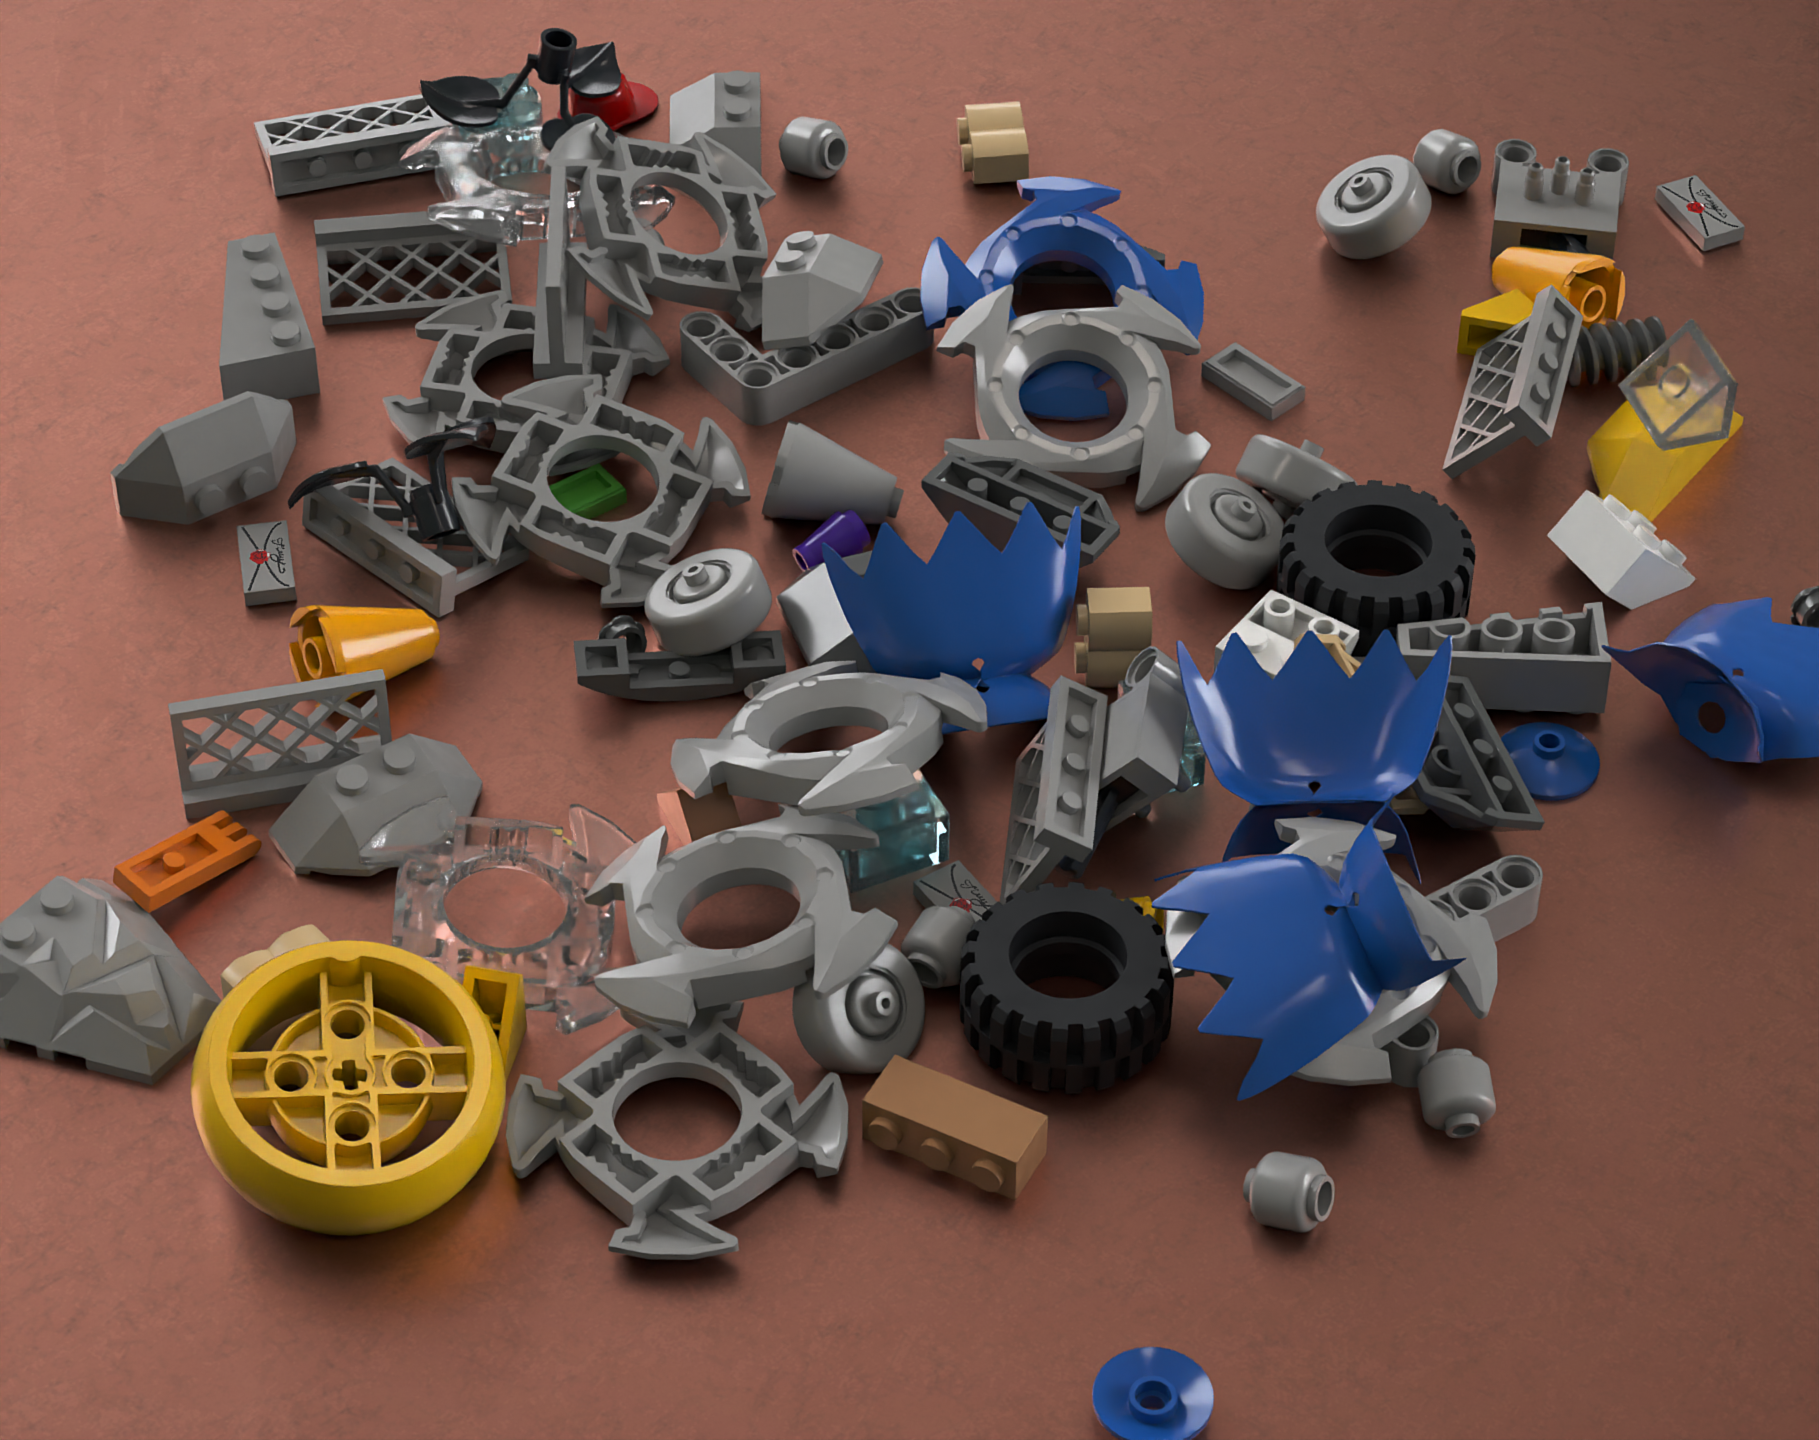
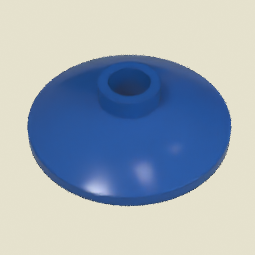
M1535 722L1517 726L1501 737L1524 784L1534 799L1558 801L1576 797L1587 791L1598 777L1600 758L1596 748L1589 739L1572 728L1555 723Z
M1140 1347L1116 1355L1100 1369L1093 1384L1092 1404L1099 1422L1110 1434L1119 1440H1191L1205 1428L1211 1418L1214 1405V1391L1205 1371L1186 1355L1167 1348ZM1146 1408H1156L1158 1410H1150Z

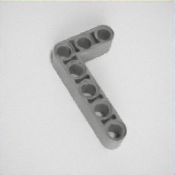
M917 287L901 289L848 314L837 324L821 330V337L811 345L773 349L763 355L716 314L707 311H696L687 314L680 321L681 365L687 373L741 421L754 426L766 425L925 350L934 341V329L926 330L920 304L921 288Z
M1509 855L1439 889L1425 898L1453 921H1467L1470 912L1487 918L1494 942L1535 920L1543 879L1542 868L1529 857ZM1429 1015L1411 1029L1380 1048L1388 1052L1391 1081L1396 1085L1418 1087V1073L1428 1064L1430 1056L1437 1053L1438 1026Z

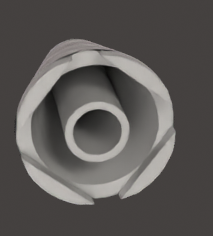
M789 420L764 500L762 515L780 519L826 521L836 511L844 513L850 509L860 517L864 524L881 525L884 523L886 516L896 519L904 492L903 489L895 487L896 476L804 424Z

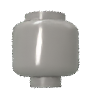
M802 116L792 120L779 140L780 157L785 168L794 175L827 179L844 165L848 155V143L841 128L835 122Z
M1437 129L1429 132L1420 140L1413 155V164L1418 169L1426 186L1444 193L1457 194L1470 187L1478 178L1481 170V156L1478 146L1470 138L1448 130Z
M932 906L926 908L902 941L901 953L914 967L921 985L937 989L960 983L962 947L966 944V935L975 923L972 915L966 910L957 906Z
M1453 1048L1437 1052L1430 1056L1428 1064L1417 1075L1425 1122L1434 1129L1446 1131L1449 1137L1464 1138L1476 1134L1480 1130V1125L1490 1120L1496 1111L1489 1066L1479 1057L1473 1056L1469 1050Z
M1277 1151L1265 1155L1256 1168H1251L1248 1171L1244 1181L1243 1194L1246 1202L1250 1203L1251 1212L1258 1223L1266 1227L1305 1233L1312 1230L1318 1222L1327 1219L1333 1206L1335 1188L1332 1177L1327 1175L1324 1166L1318 1160Z

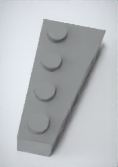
M275 232L264 235H250L246 238L228 241L219 359L223 400L247 391L267 395L277 400L320 393L315 346Z
M1602 602L1584 604L1583 612L1563 614L1559 606L1539 609V616L1535 618L1515 620L1509 612L1490 614V617L1481 624L1470 625L1468 621L1460 617L1398 624L1396 643L1416 681L1428 668L1439 646L1448 635H1451L1453 650L1449 675L1468 677L1485 709L1515 710L1523 713L1532 711H1557L1570 714L1605 712L1612 662L1611 656L1602 648V645L1609 646Z

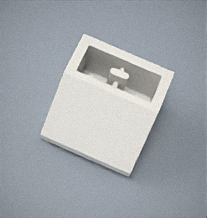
M1586 489L1547 534L1605 595L1631 610L1689 587L1696 579L1682 565L1687 557L1666 539H1663L1661 542L1653 534L1657 528L1645 516L1636 510L1631 512L1624 504L1610 494L1603 500Z
M1271 589L1215 646L1214 672L1231 633H1238L1262 669L1273 679L1293 652L1294 640L1300 634H1305L1307 630H1312L1315 634L1338 635L1346 645L1345 652L1350 656L1359 639V630Z

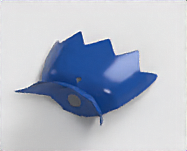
M1027 502L1002 553L983 536L961 511H955L927 564L910 549L887 522L882 523L864 578L854 572L830 546L824 542L821 544L829 578L845 618L877 674L930 680L939 678L941 672L959 677L975 689L977 686L989 688L984 693L978 691L987 706L988 727L1047 719L1050 688L1031 676V674L1053 658L1060 651L1065 641L1078 581L1081 551V516L1079 506L1074 508L1066 539L1061 548L1051 535L1034 504ZM977 658L984 661L980 671L972 665L973 661ZM943 723L941 729L942 735L969 731L968 729Z
M1764 597L1723 604L1713 603L1685 619L1663 642L1651 643L1630 651L1602 645V648L1642 684L1661 695L1679 727L1680 735L1704 751L1710 758L1718 757L1724 761L1762 763L1763 761L1774 759L1819 757V628L1772 622V598ZM1733 670H1741L1743 676L1735 675L1733 677ZM1709 701L1718 703L1725 713V726L1717 733L1706 731L1699 720L1701 706Z
M1387 629L1382 631L1351 678L1337 664L1312 630H1307L1273 679L1262 669L1237 632L1231 633L1216 670L1208 684L1201 676L1182 641H1177V658L1184 693L1193 724L1210 766L1224 788L1255 805L1237 825L1229 840L1222 862L1229 861V859L1247 855L1279 854L1291 846V843L1279 839L1274 825L1275 819L1312 817L1308 813L1320 809L1322 813L1316 817L1353 821L1367 825L1370 819L1384 806L1385 801L1390 798L1393 792L1396 793V796L1412 785L1423 768L1440 719L1450 673L1453 650L1452 636L1448 635L1439 646L1428 668L1417 681L1392 634ZM1313 781L1321 785L1315 793L1308 787L1309 783ZM1388 805L1373 825L1375 829L1396 835L1394 846L1383 850V853L1405 855L1421 885L1408 832L1400 817Z
M1395 792L1370 819L1355 839L1343 862L1338 883L1310 858L1294 853L1265 855L1204 865L1154 879L1158 881L1182 873L1193 872L1153 901L1152 908L1208 915L1200 928L1172 961L1173 967L1233 979L1226 992L1199 1025L1198 1031L1214 1035L1263 1039L1257 1057L1242 1081L1237 1096L1238 1101L1253 1097L1282 1081L1341 1040L1371 1014L1383 989L1402 991L1418 986L1467 959L1457 958L1433 961L1413 924L1373 829V825L1395 796ZM1355 893L1359 894L1358 906H1355ZM1327 906L1339 908L1333 916L1325 912Z

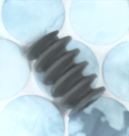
M1651 316L1642 322L1638 318L1628 320L1625 325L1618 320L1609 322L1607 327L1602 323H1594L1588 329L1581 325L1567 377L1572 387L1579 386L1581 372H1585L1590 385L1598 384L1600 370H1604L1609 383L1615 382L1618 376V368H1622L1627 380L1635 379L1638 365L1641 366L1645 378L1653 377L1655 363L1664 365L1668 351L1666 335L1660 319L1656 316Z

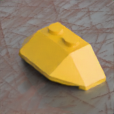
M1684 386L1636 390L1587 441L1586 449L1594 479L1600 491L1599 497L1604 500L1610 494L1624 504L1631 512L1636 510L1652 522L1741 427L1743 417L1727 405Z

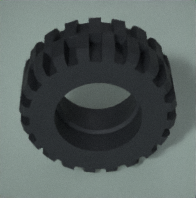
M1368 480L1367 485H1356L1354 481L1342 483L1337 490L1331 491L1327 488L1316 493L1312 497V501L1307 499L1293 511V515L1286 521L1282 529V539L1280 540L1276 590L1284 596L1359 630V639L1351 656L1366 657L1384 629L1390 631L1396 642L1398 624L1460 617L1465 619L1468 616L1476 557L1475 545L1471 541L1472 535L1462 520H1458L1459 516L1446 503L1440 506L1436 497L1425 491L1419 494L1411 491L1409 485L1396 483V486L1382 485V481ZM1378 569L1397 575L1378 577L1360 574L1352 570Z
M1053 882L1039 884L1033 892L1026 893L1024 889L1010 894L1006 897L1004 905L999 901L982 914V920L979 919L972 925L966 935V944L962 947L960 960V1021L964 1024V1034L970 1046L975 1050H979V1057L992 1069L995 1070L1001 1067L1002 1075L1017 1084H1020L1022 1080L1030 1082L1034 1090L1048 1093L1050 1087L1065 1089V1094H1080L1082 1088L1094 1086L1096 1091L1113 1086L1115 1078L1121 1077L1125 1081L1141 1071L1142 1063L1145 1065L1150 1063L1161 1051V1043L1168 1037L1171 1028L1174 978L1165 949V935L1163 934V928L1150 914L1143 916V908L1128 897L1122 901L1116 898V893L1113 890L1100 886L1097 891L1085 889L1084 883L1069 882L1068 887H1054ZM1074 976L1093 981L1106 990L1084 998L1066 999L1039 993L1027 985L1048 977Z

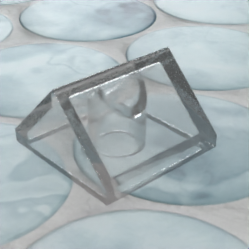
M1691 318L1618 384L1656 445L1663 451L1729 438L1738 383L1698 323Z

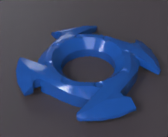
M1048 176L1017 180L1016 184L1020 197L1031 201L1032 204L983 240L970 255L966 264L957 257L942 238L936 237L931 242L922 267L920 304L926 330L943 328L947 318L959 317L979 299L1006 285H1012L1015 279L1029 267L1038 263L1056 260L1082 265L1097 274L1107 285L1113 298L1114 307H1118L1114 302L1116 291L1121 285H1124L1154 299L1179 318L1197 341L1203 325L1204 291L1197 264L1181 260L1178 269L1166 270L1117 225L1092 213L1103 206L1119 200L1121 190L1086 179ZM1010 306L1009 321L1018 318L1012 306ZM1053 362L1038 368L1026 378L1019 390V402L1024 414L1042 419L1080 421L1109 417L1106 392L1097 388L1112 377L1103 370L1084 362Z

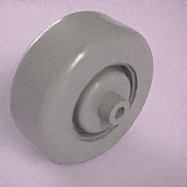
M1378 155L1349 166L1329 182L1317 202L1316 218L1331 247L1338 254L1350 259H1370L1392 252L1414 237L1429 216L1432 199L1428 187L1411 161L1397 155Z
M1255 435L1250 439L1236 467L1237 478L1273 500V507L1280 517L1288 520L1292 516L1293 511L1307 499L1312 501V497L1324 489L1329 488L1331 491L1338 489L1340 484L1353 481L1358 485L1352 477L1321 460L1320 458L1325 449L1306 439L1299 449L1267 435Z
M1217 473L1196 476L1185 485L1169 506L1165 517L1168 539L1182 561L1204 579L1224 588L1246 590L1262 584L1278 565L1280 540L1282 539V529L1284 527L1282 518L1261 493L1243 481Z
M720 548L695 554L665 571L649 589L645 598L644 608L649 623L659 643L665 650L673 651L683 656H702L726 649L756 630L770 611L772 593L759 563L751 554L734 548Z
M887 944L882 954L858 978L826 999L818 1000L815 997L813 989L815 966L806 970L807 982L794 987L792 1012L798 1037L808 1054L819 1065L829 1071L845 1074L881 1073L894 1055L906 1059L920 1039L925 1020L923 988L912 964L898 949L890 944Z

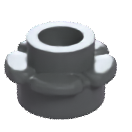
M1819 586L1804 589L1796 595L1790 607L1793 613L1790 616V621L1793 625L1819 628Z
M622 615L615 617L610 623L603 626L598 634L597 640L618 639L623 635L626 638L627 653L645 652L647 647L643 625L639 622H634V619L630 616Z

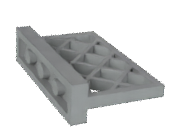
M422 94L254 122L255 135L271 174L272 188L275 196L456 166L451 123L437 115L426 103Z
M551 166L548 242L539 243L533 352L534 379L583 375L587 279L567 257L565 252L567 249L578 245L587 248V242H570L566 166Z
M502 205L314 220L323 325L428 317L445 306L471 296L480 295L474 289L485 279L501 288V290L505 289L509 303L512 304ZM497 251L485 264L470 256L471 253ZM449 256L438 268L423 260L424 257ZM402 260L390 272L376 264L377 261ZM460 263L475 272L463 284L448 275ZM355 264L343 276L328 267V265ZM413 267L428 276L417 287H413L401 279ZM366 271L380 279L369 291L353 283ZM438 283L453 291L446 299H433L426 295ZM390 287L405 295L398 303H385L379 299ZM343 291L358 299L352 306L331 308V302Z
M1552 284L1536 294L1532 313L1529 317L1477 348L1442 469L1451 479L1523 436H1526L1536 446L1552 438L1583 320V315Z
M393 457L377 464L388 478H393L403 485L396 486V488L408 503L413 500L412 490L431 483ZM361 477L325 486L303 497L302 525L438 618L454 611L456 595L529 559V549L510 534L502 551L504 552L501 553L500 561L495 566L488 562L481 552H478L477 547L468 538L465 531L459 530L443 538L422 542L418 527H408V522H415L414 516L404 519L399 506L374 504V499L395 501L381 484H378L380 482L374 477ZM450 495V498H451V501H452V504H453V507H454V510H455L454 497H452V496ZM351 498L369 499L368 504L357 503ZM455 510V513H456V516H457L459 525L462 526V523H461V521H460V519H459V517H458V515H457V512H456V510ZM384 520L402 521L403 526H392ZM419 543L437 544V549H426ZM443 545L473 547V552L442 550ZM453 566L472 568L457 575V569Z
M383 669L168 704L186 819L210 816L221 810L228 813L293 802L315 775L392 741L386 679ZM375 690V695L361 709L345 701L352 693ZM313 699L321 703L308 717L292 710L300 701ZM260 708L268 712L255 726L238 719L245 710ZM334 711L350 718L337 732L321 725ZM202 717L214 721L201 735L183 727L182 724L183 720ZM280 720L297 727L284 741L268 734ZM362 726L379 733L378 735L350 739ZM227 728L243 736L230 750L214 742ZM310 734L325 741L324 744L297 748ZM256 743L272 750L269 753L243 757ZM203 752L219 759V761L190 765Z
M1062 675L1050 689L1047 722L1016 760L1000 903L1003 905L1006 903V897L1021 889H1024L1026 893L1035 891L1036 886L1043 883L1065 855L1083 862L1093 850L1108 696Z

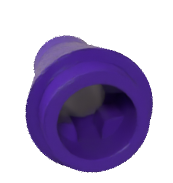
M849 509L844 513L836 511L802 544L795 547L792 552L798 566L804 572L812 566L825 562L821 546L823 542L835 550L841 558L863 553V548L869 545L871 540L863 521L853 510Z

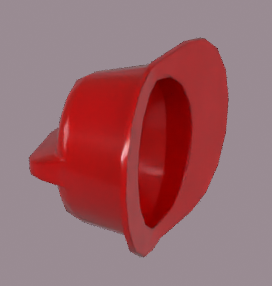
M621 73L619 90L608 97L587 98L576 94L571 88L568 89L569 112L572 117L584 113L593 114L607 123L612 131L644 119L653 114L658 107V96L651 88L640 83L627 81L623 73ZM560 109L557 112L558 119H562L560 116Z

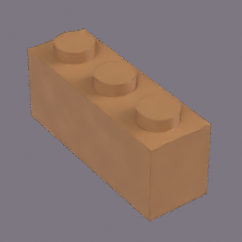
M898 1055L893 1056L862 1100V1138L873 1142L882 1149L896 1151L923 1162L931 1169L945 1171L974 1183L985 1191L996 1192L1013 1200L1017 1199L1047 1154V1115Z

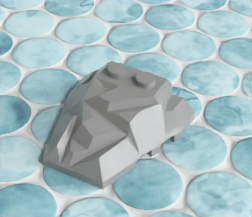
M56 876L0 923L1 1048L6 1049L10 1043L9 1040L36 1046L38 1057L55 1061L58 1052L85 1058L87 1069L153 1085L199 1044L206 1024L222 1001L152 915L127 894L103 880L82 878L76 883L65 876Z

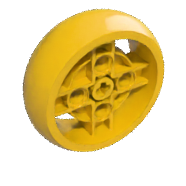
M341 940L321 942L290 950L270 959L241 979L214 1010L203 1030L194 1057L190 1092L196 1126L208 1156L228 1184L246 1201L276 1220L296 1228L315 1233L355 1236L389 1231L413 1223L443 1206L467 1185L486 1160L498 1134L506 1100V1080L502 1054L490 1022L474 998L449 973L427 959L401 948L368 941ZM312 1011L292 1023L281 1034L272 1051L247 1052L261 1036L273 1027L296 1015ZM398 1017L421 1028L442 1047H425L414 1030ZM346 1032L352 1033L357 1037L353 1039H342L336 1035ZM402 1081H410L417 1084L418 1086L414 1088H402L399 1085H397V1083ZM287 1084L297 1085L302 1089L298 1091L289 1092L284 1091L279 1087ZM344 1086H353V1090H346ZM455 1120L453 1125L438 1140L423 1151L403 1161L381 1167L382 1163L393 1159L407 1149L418 1137L427 1121ZM251 1126H273L281 1140L292 1151L304 1159L325 1168L302 1162L279 1151L266 1142ZM352 1133L363 1138L352 1142L340 1138V1136Z

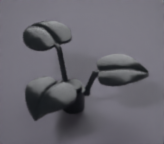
M549 28L540 35L537 54L527 55L525 66L501 98H499L498 90L484 79L472 76H452L435 81L420 80V91L429 107L444 120L461 127L482 128L497 122V109L507 107L532 69H535L538 73V78L542 82L550 85L560 84V116L562 119L546 121L542 125L540 133L543 145L551 152L556 141L574 125L597 117L588 113L572 117L569 112L568 89L571 88L582 97H608L619 90L621 72L616 59L614 42L576 49L577 39L571 32L560 28ZM602 120L608 128L605 136L613 144L616 140L615 135L609 125Z
M491 416L481 417L460 423L444 432L422 437L404 449L406 459L427 455L432 481L430 484L412 490L413 500L408 503L379 465H368L367 461L331 467L310 476L299 484L289 497V509L302 497L316 489L361 477H374L399 505L404 519L414 516L422 542L451 535L461 528L447 490L443 451L464 445L481 446L490 449L496 433L494 418Z

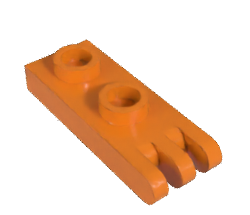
M221 810L114 866L113 883L145 911L150 913L255 856L260 850L262 842L253 834L247 835L245 827L239 822L233 823V817L226 811Z

